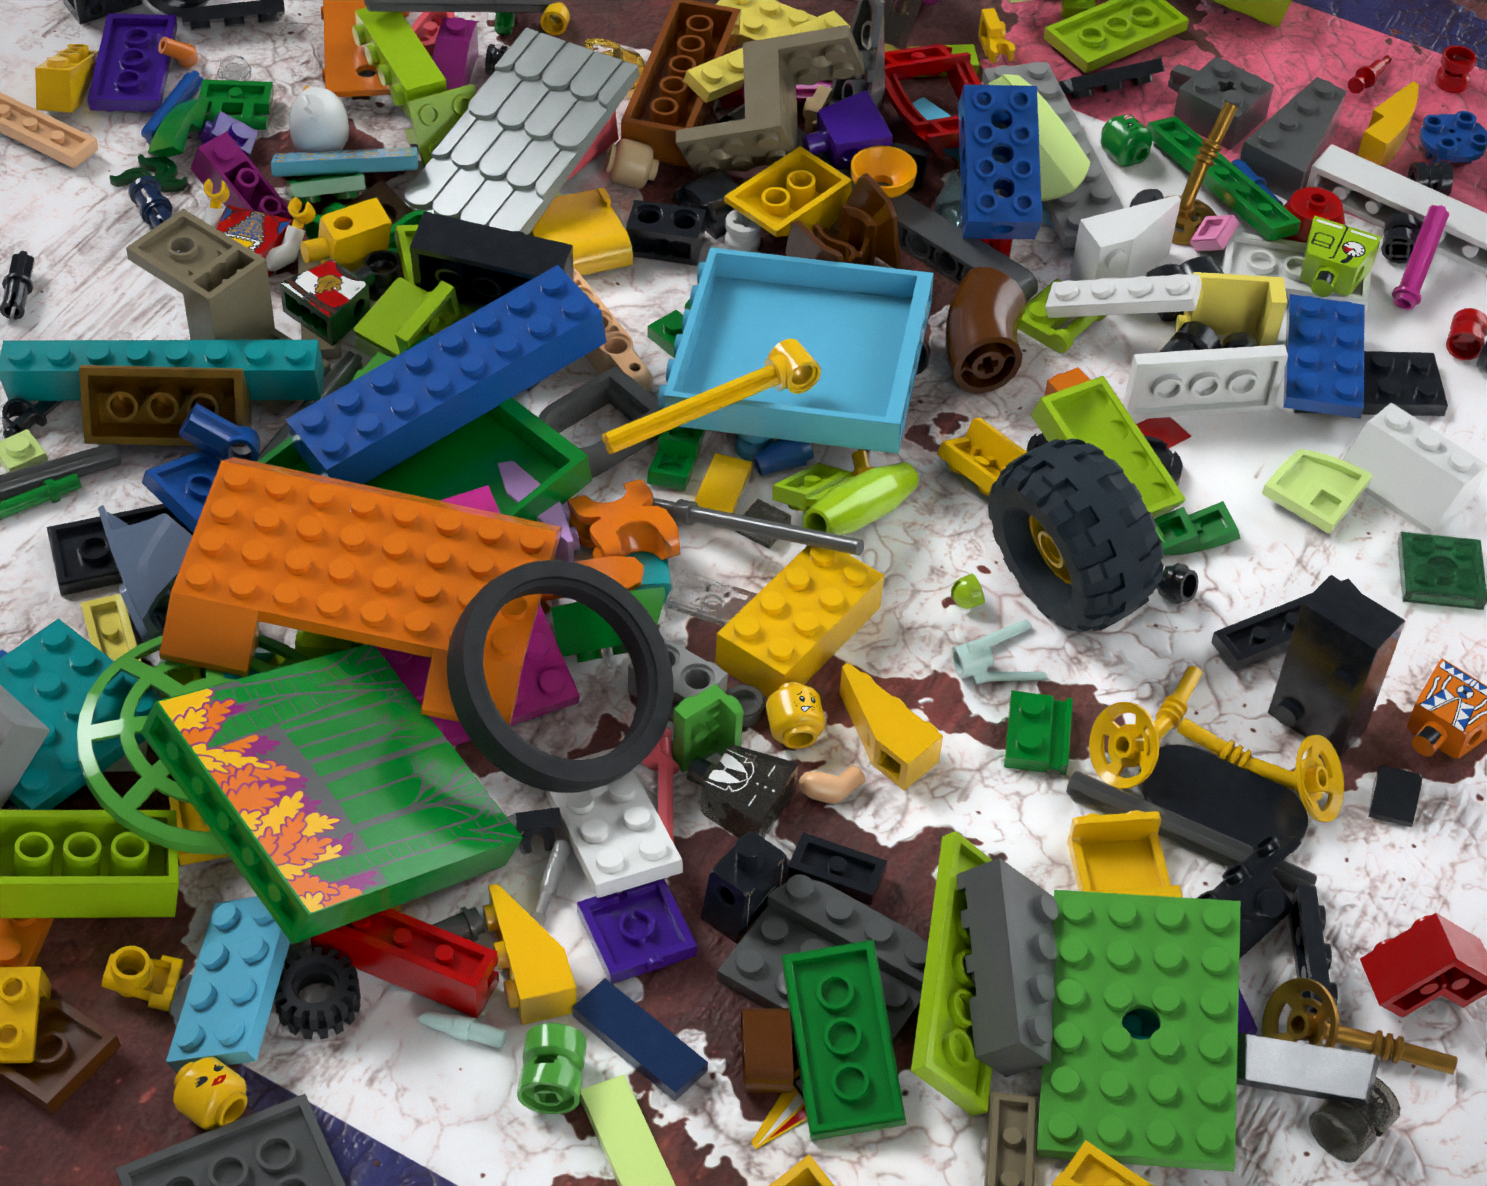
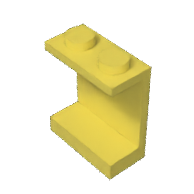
M1193 272V274L1200 275L1202 283L1196 311H1184L1183 315H1178L1175 332L1184 323L1196 321L1209 326L1217 335L1245 332L1253 335L1258 340L1259 346L1276 345L1287 305L1284 277Z

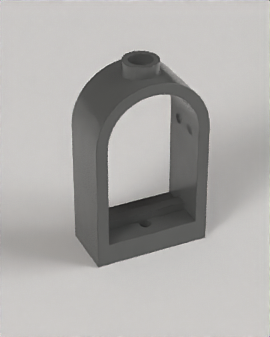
M616 365L543 409L538 418L560 433L609 403L630 421H635L664 408H658V399L633 378L623 373ZM660 434L613 454L607 452L606 444L602 440L579 449L588 455L591 476L594 478L658 440Z

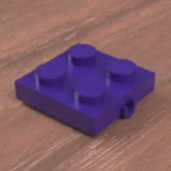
M664 878L623 890L619 894L613 893L600 898L594 896L577 902L578 916L608 981L612 984L697 956V944Z

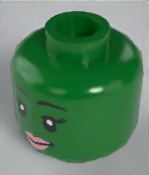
M1124 114L1112 117L1105 123L1101 131L1100 143L1102 149L1116 163L1124 167L1143 162L1150 154L1153 138L1151 131L1134 116Z

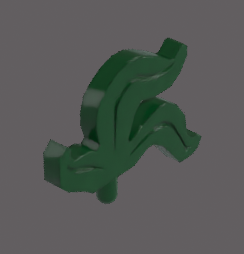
M143 154L138 155L140 167L125 170L117 176H109L110 184L116 187L131 184L136 179L144 176L157 179L161 186V192H179L188 186L187 177L176 179L178 170L176 164L171 159L165 157L145 158ZM148 171L155 172V176H152Z

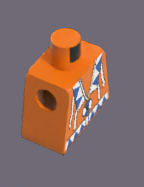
M1442 658L1419 695L1407 723L1409 731L1415 734L1411 742L1415 751L1420 755L1429 757L1439 749L1452 758L1460 759L1486 740L1487 685Z

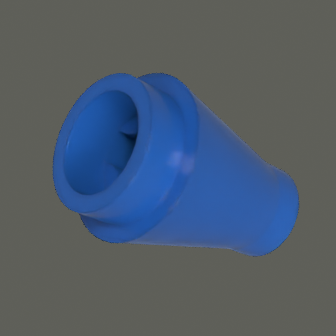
M777 439L762 451L752 455L758 473L763 477L770 473L807 466V461L814 458L811 444L808 442Z

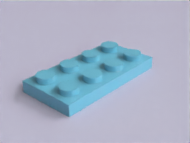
M258 896L219 902L214 905L166 1063L175 1072H179L189 1062L195 1063L201 1058L215 1057L225 1065L257 1061L290 941Z

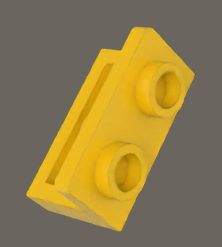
M978 417L972 420L964 437L942 441L936 455L946 461L948 467L953 472L966 476L977 485L976 487L981 493L989 496L992 484L997 481L1000 472L1006 468V465L1027 453V451L985 420Z

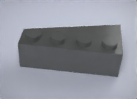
M1316 77L1244 141L1240 161H1244L1258 177L1265 178L1267 181L1266 186L1273 194L1288 201L1294 192L1303 187L1305 188L1312 165L1320 157L1323 149L1326 148L1338 125L1347 91L1335 86L1330 81Z
M997 858L957 874V884L959 891H966L967 909L960 911L962 930L970 931L972 954L965 956L966 972L970 975L976 987L977 995L969 998L975 1058L1004 1077H1009L1051 1062L1053 998L1055 996L1054 974L1055 957L1057 954L1054 919L1058 917L1059 911L1054 896L1004 860Z

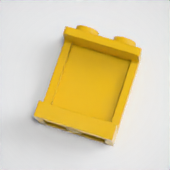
M1135 810L1123 814L1099 815L1091 813L1074 817L1067 845L1078 891L1183 898L1180 885H1171L1158 836L1161 824L1160 813L1158 811L1143 812Z

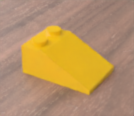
M799 146L725 195L724 202L775 237L788 236L791 224L796 220H800L810 231H813L815 224H819L821 228H827L835 224L841 214L842 206L846 204L852 192V179Z

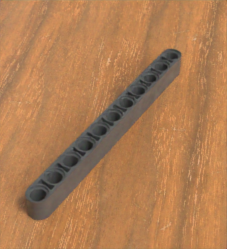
M745 102L725 114L721 118L720 123L745 119ZM799 128L798 147H803L802 136L808 133ZM825 152L815 154V156L832 166ZM851 168L836 169L852 179ZM852 180V190H853L855 184L853 183V180ZM877 182L879 186H890L884 182ZM905 193L890 198L898 217L900 249L958 285L970 269L979 266L992 267L1004 272L1015 280L1022 289L1026 301L1037 293V280L1027 268L979 239L962 238V228Z

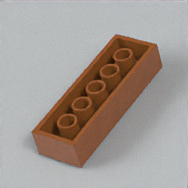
M693 0L673 1L621 120V139L626 138L650 145L653 149V159L659 160V162L675 166H690L676 144V130L706 125L716 99L705 103L683 80L687 70L737 49L740 37L741 9Z

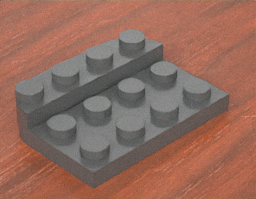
M794 875L787 883L776 888L768 896L767 908L718 969L717 981L764 1008H789L790 1010L781 955L874 940L892 1044L894 1046L919 1011L928 943L910 929L832 886L811 880L805 875Z

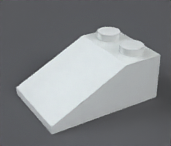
M1175 195L1081 219L1070 276L1074 281L1145 276L1148 271L1152 270L1169 255L1181 202L1180 197Z

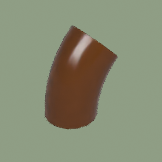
M979 266L970 269L963 277L950 303L945 329L947 360L956 383L966 392L977 394L992 392L1006 385L1015 377L1021 367L1023 356L1018 344L1017 328L1026 311L1027 302L1024 293L1015 280L1004 272L992 267Z

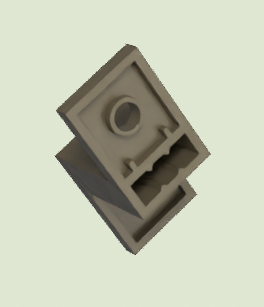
M843 25L744 42L745 119L676 130V144L696 176H703L718 168L723 169L725 172L733 170L743 172L749 171L753 167L772 165L798 148L796 85H814L819 81L836 78L849 79L854 75L865 74L864 60L849 26Z
M182 209L126 247L128 260L183 294L190 340H293L275 329L266 259L185 209ZM323 359L325 377L331 370V363ZM297 400L253 401L277 416Z

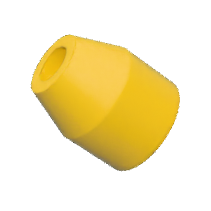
M556 2L545 8L540 23L546 33L556 36L566 30L570 20V14L566 5L562 2Z

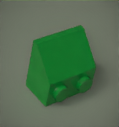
M659 587L630 591L648 611L657 625L666 597L665 588ZM572 602L550 607L556 641L563 657L576 655L577 662L580 663L603 658L601 650L612 648L613 656L628 653L612 627L585 605L579 602Z

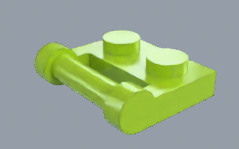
M1056 278L1053 282H1062V281L1059 280L1058 278ZM1051 282L1026 304V311L1017 329L1058 353H1065L1073 346L1075 338L1095 321H1101L1107 315L1080 316L1064 329H1058L1071 317L1048 318L1045 306L1053 283Z

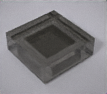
M757 499L743 514V516L791 525L790 514L760 499ZM735 531L768 549L778 540Z

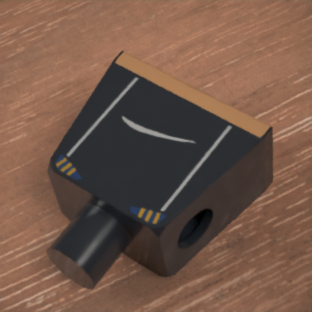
M747 832L737 840L736 845L712 868L709 874L701 919L737 944L767 908L768 896L771 892L789 880L787 855L755 832Z

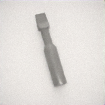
M556 840L553 845L539 886L541 893L535 911H532L530 914L542 927H544L547 919L545 913L551 896L557 892L572 848L569 843L561 840Z

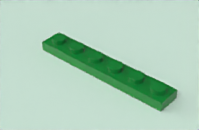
M1176 116L1148 122L1147 129L1152 133L1153 142L1191 174L1196 162L1194 156L1195 154H1200L1198 148L1204 146L1201 143L1203 138ZM1216 152L1218 158L1213 159L1215 164L1213 167L1209 166L1202 184L1268 241L1279 240L1298 234L1301 221L1222 154Z

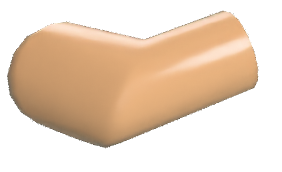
M851 765L839 776L820 771L806 772L799 779V789L811 799L829 804H837L865 783L866 778L862 770L855 765Z

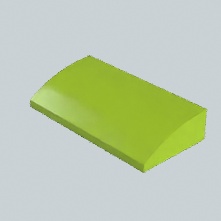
M1104 376L1039 399L1031 417L1046 440L1050 442L1054 439L1065 441L1068 439H1080L1085 441L1086 444H1093L1103 450L1104 455L1109 459L1115 460L1124 470L1123 473L1129 481L1135 484L1142 495L1141 499L1148 512H1151L1153 519L1169 513L1185 502L1186 498Z

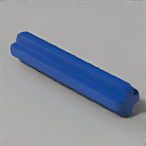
M193 70L191 73H186L143 127L141 136L146 139L148 144H151L154 134L165 116L179 103L193 100L200 91L203 78L199 76V72Z

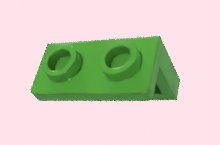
M717 684L712 685L695 696L686 697L674 708L672 752L673 760L679 764V770L682 773L689 770V766L696 756L707 759L715 753H718L721 757L726 753L740 762L739 755L741 753L744 712L739 701L732 695L728 696Z

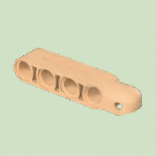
M574 268V283L602 312L607 343L584 356L599 375L617 365L623 373L633 378L651 393L653 388L652 374L634 351L631 337Z

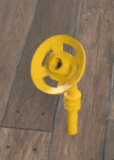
M1193 665L1187 667L1173 694L1166 696L1156 713L1155 721L1147 710L1132 702L1111 704L1098 715L1090 733L1089 753L1093 768L1105 783L1119 789H1129L1142 784L1150 776L1158 760L1159 741L1171 729L1178 728L1188 710L1187 701L1202 676V671L1198 667ZM1126 713L1136 715L1135 724H1125L1120 727L1114 721L1117 717ZM1106 735L1109 736L1108 753L1112 761L1109 764L1106 759L1104 747ZM1139 765L1141 767V772L1133 777L1125 778L1120 776L1125 767H1136Z
M1186 717L1177 729L1179 734L1212 752L1219 758L1286 788L1296 790L1306 811L1314 820L1330 822L1338 816L1344 798V777L1336 750L1325 737L1311 735L1302 741L1297 753L1296 769L1293 772L1253 757L1251 750L1248 749L1244 752V746L1238 745L1235 747V741L1232 739L1227 742ZM1307 750V756L1305 759L1302 760L1303 755ZM1319 754L1321 755V757H1322V759H1323V761H1324V763H1325V766H1324L1322 760L1319 758V756H1318ZM1325 792L1328 794L1326 805L1321 810L1317 801L1322 798Z

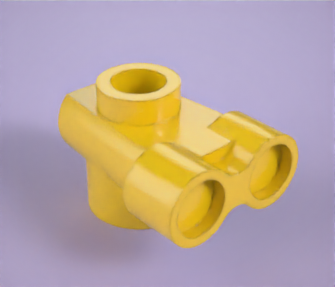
M125 946L114 954H110L102 979V987L116 991L124 997H135L148 1001L149 1008L170 1012L184 960L162 955L161 960L150 959L147 952L142 948Z

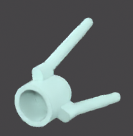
M1024 619L981 639L952 647L953 664L958 676L961 679L972 677L974 685L988 681L1046 680L1047 673L987 672V668L994 665L990 647L1030 630L1032 627L1031 623Z

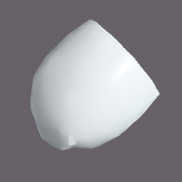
M305 86L296 97L289 112V127L293 146L298 152L341 151L349 136V124L345 106L339 97L330 90Z

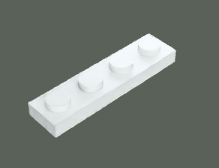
M1199 274L1053 282L1045 308L1048 318L1196 311L1202 283Z

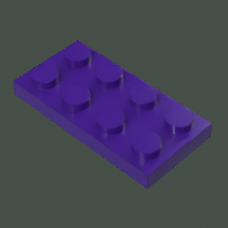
M107 13L88 95L89 110L106 112L139 111L143 113L156 112L163 101L171 57L160 54L158 47L163 37L175 40L178 27L176 15Z

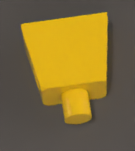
M377 198L325 214L320 218L318 238L300 243L302 258L307 264L317 261L324 263L328 260H334L351 272L363 265V260L368 254L379 250L388 251L392 222Z

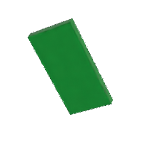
M874 940L781 955L811 1141L907 1125Z

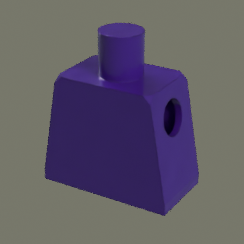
M865 90L820 109L817 113V132L803 135L802 143L804 149L813 155L825 152L834 168L845 169L851 168L853 157L864 148L879 145L892 147L893 136L868 91Z

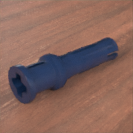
M144 176L136 179L130 185L128 195L133 203L139 205V213L144 222L156 228L172 217V204L168 198L162 196L161 186L157 179ZM142 188H144L148 196L145 197L143 195Z

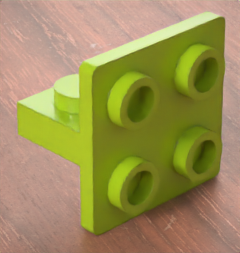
M473 84L407 102L413 127L404 129L408 143L418 145L424 168L432 159V152L468 110V104L476 94Z

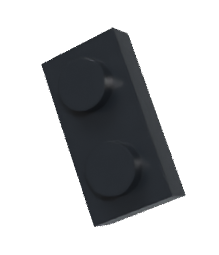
M803 832L788 864L789 878L794 875H805L811 880L830 885L859 902L872 905L886 872L887 860Z

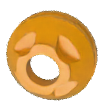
M883 145L871 146L859 151L853 157L851 162V178L853 183L856 184L858 178L867 173L876 183L884 182L889 184L890 186L880 187L889 198H894L904 194L913 186L917 175V165L911 155L899 148Z

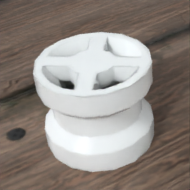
M737 210L727 214L725 220L727 230L725 246L729 250L755 252L761 244L759 233L761 226Z

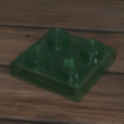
M1400 532L1397 546L1402 602L1484 610L1487 603V589L1481 540Z

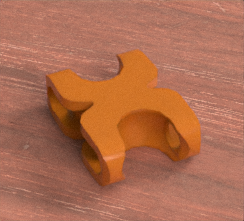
M641 479L623 483L626 494L614 502H596L586 495L567 500L570 512L569 525L570 527H576L579 542L582 546L594 548L592 553L593 559L607 556L625 557L631 553L642 551L653 553L661 560L681 555L679 530L675 521L665 508L652 506L654 501L653 492Z

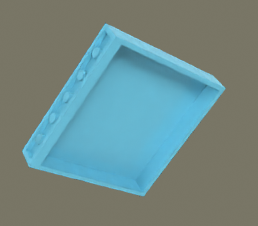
M710 247L706 262L699 263L697 274L698 286L693 285L691 288V309H685L682 319L683 334L676 335L674 345L675 359L668 360L666 369L667 385L661 384L658 408L669 407L765 367V360L768 358L771 350L781 341L791 338L799 341L821 367V376L810 390L795 394L788 389L777 391L774 387H771L679 427L899 454L932 304L933 273Z

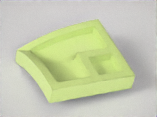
M1299 449L1266 482L1262 494L1330 534L1369 485L1373 475L1339 458L1315 451Z

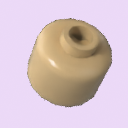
M622 138L616 145H610L604 171L609 173V179L614 184L640 190L645 186L647 180L654 181L659 160L653 159V149L650 145Z

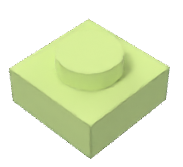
M28 429L0 441V465L6 473L48 461L45 450Z

